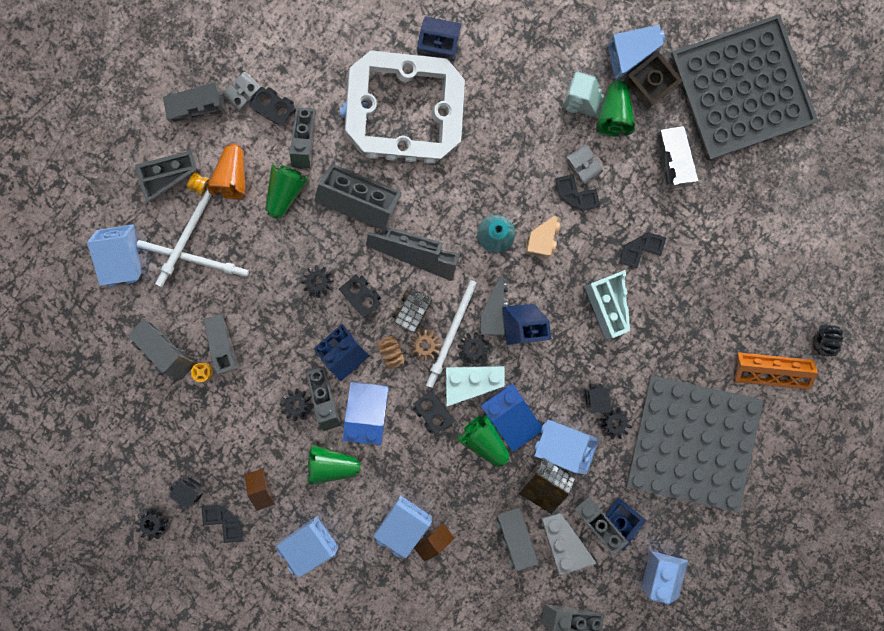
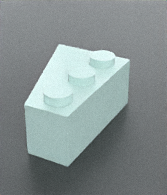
M576 71L569 84L562 107L566 108V111L570 113L580 112L598 118L605 96L601 94L602 90L598 89L599 84L596 78Z
M626 270L584 286L605 340L630 331L629 311L626 302L627 288H625Z
M504 366L446 367L447 406L505 386Z

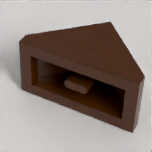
M264 468L245 474L247 496L256 511L275 505Z
M442 523L419 540L414 549L425 562L440 554L454 540V536Z

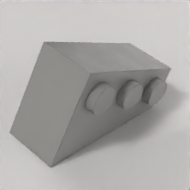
M555 510L552 514L545 513L540 515L559 575L597 564L559 510Z

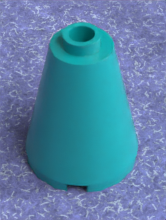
M488 216L478 227V241L489 252H503L514 242V226L504 216ZM495 229H499L501 233H496Z

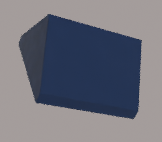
M619 498L605 515L628 541V544L647 521ZM626 544L621 550L624 551L628 544Z

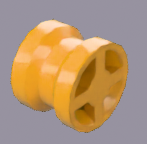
M194 172L188 181L187 189L190 191L194 190L198 195L202 196L207 189L210 179L202 178L200 174Z
M198 363L192 367L191 376L197 382L208 381L213 376V368L208 363Z

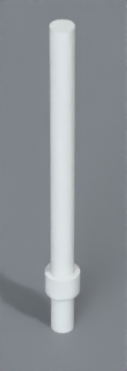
M207 189L167 263L163 264L162 272L155 283L156 285L163 287L169 274L171 275L175 268L173 266L212 196Z
M141 240L137 242V248L170 256L173 252V249ZM181 252L178 257L181 260L224 271L228 275L235 274L247 278L249 270L235 267V264L228 262L224 264Z
M470 280L435 364H432L430 369L432 372L426 383L428 387L433 388L438 375H441L442 365L477 285L475 281Z

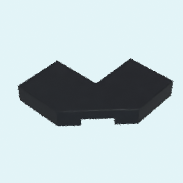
M574 174L554 179L558 197L582 212L601 207L596 188L582 192L577 191Z
M648 232L623 245L618 264L637 269L643 251L661 256L666 237Z
M223 504L201 506L203 526L222 524L224 543L244 541L242 520Z

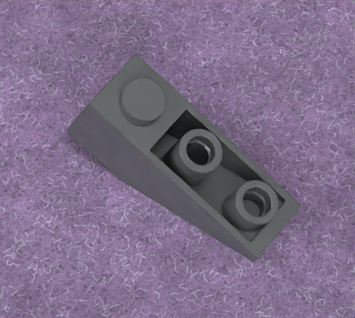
M296 107L289 153L291 166L294 168L311 169L316 109Z
M504 276L498 278L480 315L481 335L504 334L505 325L502 307L508 306V301L504 300V292H507L508 289Z
M223 313L204 319L211 358L216 373L223 374L240 368Z
M325 367L306 372L318 424L323 431L342 426Z
M590 497L575 508L577 513L613 555L628 544V541Z
M545 604L541 624L552 631H602L605 614L561 605Z

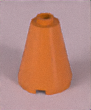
M229 144V146H225L207 184V191L215 196H217V193L223 194V198L234 200L245 197L244 151L239 145Z

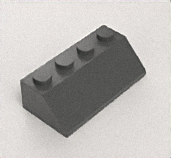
M331 164L318 184L314 202L385 231L402 192Z

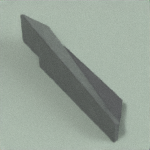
M387 227L385 231L382 230L381 233L374 234L368 232L366 246L449 281L453 280L460 253L441 250L442 242Z

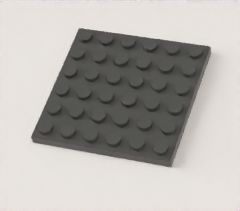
M780 14L670 53L677 74L683 80L681 85L708 160L818 122Z
M650 375L626 487L740 512L764 400Z

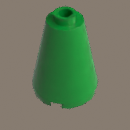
M614 81L608 87L596 124V129L599 128V133L603 135L619 137V133H625V136L635 131L629 88L623 81Z
M272 163L265 210L268 212L267 215L278 219L279 216L283 217L307 183L309 177L305 175V178H302L301 172L284 165L278 168L276 167L277 163Z
M484 414L483 418L479 415L471 420L463 428L466 431L463 436L461 433L459 434L458 441L495 467L506 465L510 454L490 418Z
M311 445L307 468L310 475H307V483L313 485L356 477V473H360V462H357L355 457Z

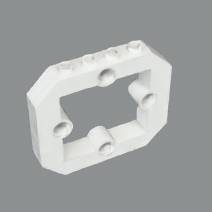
M370 50L352 65L348 71L344 134L362 155H367V158L378 159V156L386 157V160L396 161L397 158H404L406 162L424 160L426 164H435V161L438 162L461 142L465 80L449 60L445 58ZM409 67L411 74H405L402 68ZM369 71L395 73L398 79L403 82L411 81L414 76L443 79L442 100L436 104L431 112L433 120L440 124L439 143L413 141L406 136H400L396 139L365 136L366 116L371 115L377 105L375 97L368 93ZM368 101L371 104V108L364 109L361 102ZM439 108L446 111L447 115L445 117L439 115ZM404 143L407 148L406 151H400L397 144Z

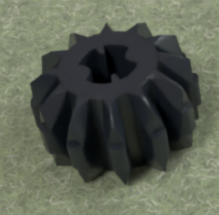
M315 265V272L309 267L310 275L303 273L307 280H302L301 284H308L303 290L305 292L310 290L309 296L312 297L315 291L317 298L321 297V291L324 296H327L328 293L325 289H333L328 283H334V279H328L332 273L328 272L325 274L326 267H323L320 271L319 266ZM317 277L322 280V283H319V287L313 284Z
M832 324L819 327L814 342L815 350L819 355L832 357L837 356L838 352L841 351L844 337H842L843 331L840 327Z
M474 332L473 339H471L470 333H467L468 341L461 337L460 340L465 345H458V348H464V351L458 354L459 356L467 354L463 359L464 362L471 357L470 364H474V358L480 364V355L487 359V355L483 354V351L490 352V349L484 348V345H488L489 341L481 342L485 337L484 335L477 339L478 334ZM471 343L479 345L475 354H473V351L469 352L468 348L471 347Z
M296 388L295 394L292 390H288L289 397L287 395L282 396L286 402H280V406H286V408L281 410V412H289L286 416L287 419H290L293 415V420L297 421L299 415L303 420L305 419L304 413L307 415L311 413L307 407L311 408L313 404L307 403V401L311 400L312 397H304L307 391L304 390L300 395L299 388ZM298 400V405L300 406V409L299 407L294 409V404L292 402H296Z
M611 407L610 414L607 412L602 413L606 416L605 419L599 418L600 422H604L599 428L601 430L606 429L603 435L607 436L610 434V439H614L616 435L618 439H622L621 433L629 434L625 429L632 428V425L627 424L632 419L631 417H626L627 411L624 410L621 413V408L617 407L614 412V409ZM613 419L619 420V422H617L619 423L618 427L611 426L613 425V423H611Z
M152 507L151 510L146 508L143 510V513L137 515L140 520L135 521V524L140 527L136 529V532H143L141 538L147 536L148 540L151 541L154 537L156 539L161 538V534L167 532L165 527H168L169 523L164 522V520L168 516L161 515L163 513L162 509L157 512L156 507ZM154 521L155 525L150 526L149 522Z

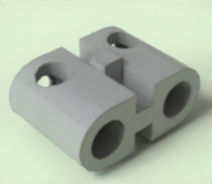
M243 72L235 80V83L225 90L223 95L241 112L251 103L250 101L254 99L261 86L247 72Z
M586 144L566 157L570 167L575 171L576 176L583 185L603 172L599 162L595 160L593 153Z

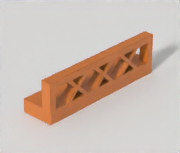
M738 352L736 356L738 368L734 380L739 383L811 390L818 372L814 360ZM743 371L752 373L747 377L741 376ZM763 374H770V375H771V376L768 377V378H761V377H760V376L763 375ZM784 375H785V376H790V378L787 379V380H780V379H779L780 377H782V376H784ZM803 377L809 378L808 382H799L798 380Z

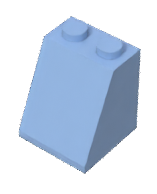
M660 25L613 35L608 44V50L615 81L622 80L654 53L659 51L664 44L663 42H665V34L663 30L661 31Z
M134 224L96 230L87 244L99 285L110 287L120 282L127 284L136 282L142 272Z
M547 420V423H544L541 430L542 437L535 445L536 453L534 456L541 459L545 458L551 463L572 472L587 474L600 438L558 422Z
M400 495L374 534L375 541L383 547L388 546L391 548V552L397 557L401 558L403 556L406 558L430 526L432 516Z
M316 516L277 544V552L282 559L285 558L288 562L290 572L293 575L296 574L299 578L333 557L339 547Z
M650 551L641 589L651 600L667 604L674 602L679 598L688 560Z

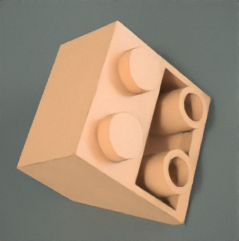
M553 216L530 232L525 248L526 255L548 258L555 252L557 242L553 240L554 236L558 234L560 222H557V216Z

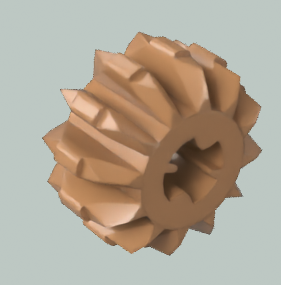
M424 329V336H421L420 332L417 331L416 335L419 338L411 337V340L415 341L416 344H409V347H416V350H413L411 354L413 355L418 352L417 360L421 358V355H424L423 360L427 362V355L429 354L432 360L435 359L432 352L439 354L440 351L434 348L441 347L442 344L434 343V341L440 339L439 336L434 339L431 338L434 335V331H431L429 336H427V329ZM423 340H427V343L431 344V348H427L428 351H424L420 347V343H423Z
M395 336L385 337L378 341V347L387 368H397L404 364L405 359Z

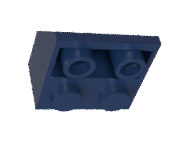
M425 16L420 30L417 54L445 58L455 62L462 23Z
M535 304L502 307L507 345L552 340L549 320Z
M343 324L314 348L328 370L340 381L369 357L363 346Z

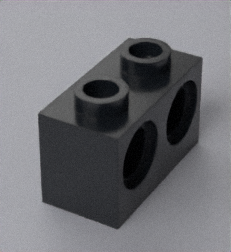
M260 87L249 107L271 122L286 129L296 112V108L293 106L294 102L286 97L281 99L277 96L278 93L269 87L267 89ZM264 98H270V103L266 106H263L262 100ZM280 108H287V112L284 115H278Z
M355 274L339 288V291L362 318L365 319L382 304L379 301L382 298L375 290L370 291L367 287L369 282L363 275L359 277ZM353 283L360 284L361 289L358 293L351 292L350 287ZM366 297H370L373 300V305L370 308L363 306V300Z
M601 383L589 384V388H584L586 411L592 414L611 412L609 388L604 387Z
M433 389L413 403L415 405L413 408L414 412L419 418L421 416L426 421L424 426L429 433L434 432L437 435L455 422ZM424 400L432 402L433 406L430 410L422 408L421 403ZM435 416H441L444 422L442 425L436 426L433 424L432 419Z
M188 475L180 478L178 481L176 480L169 489L172 492L168 497L189 510L198 503L207 487Z

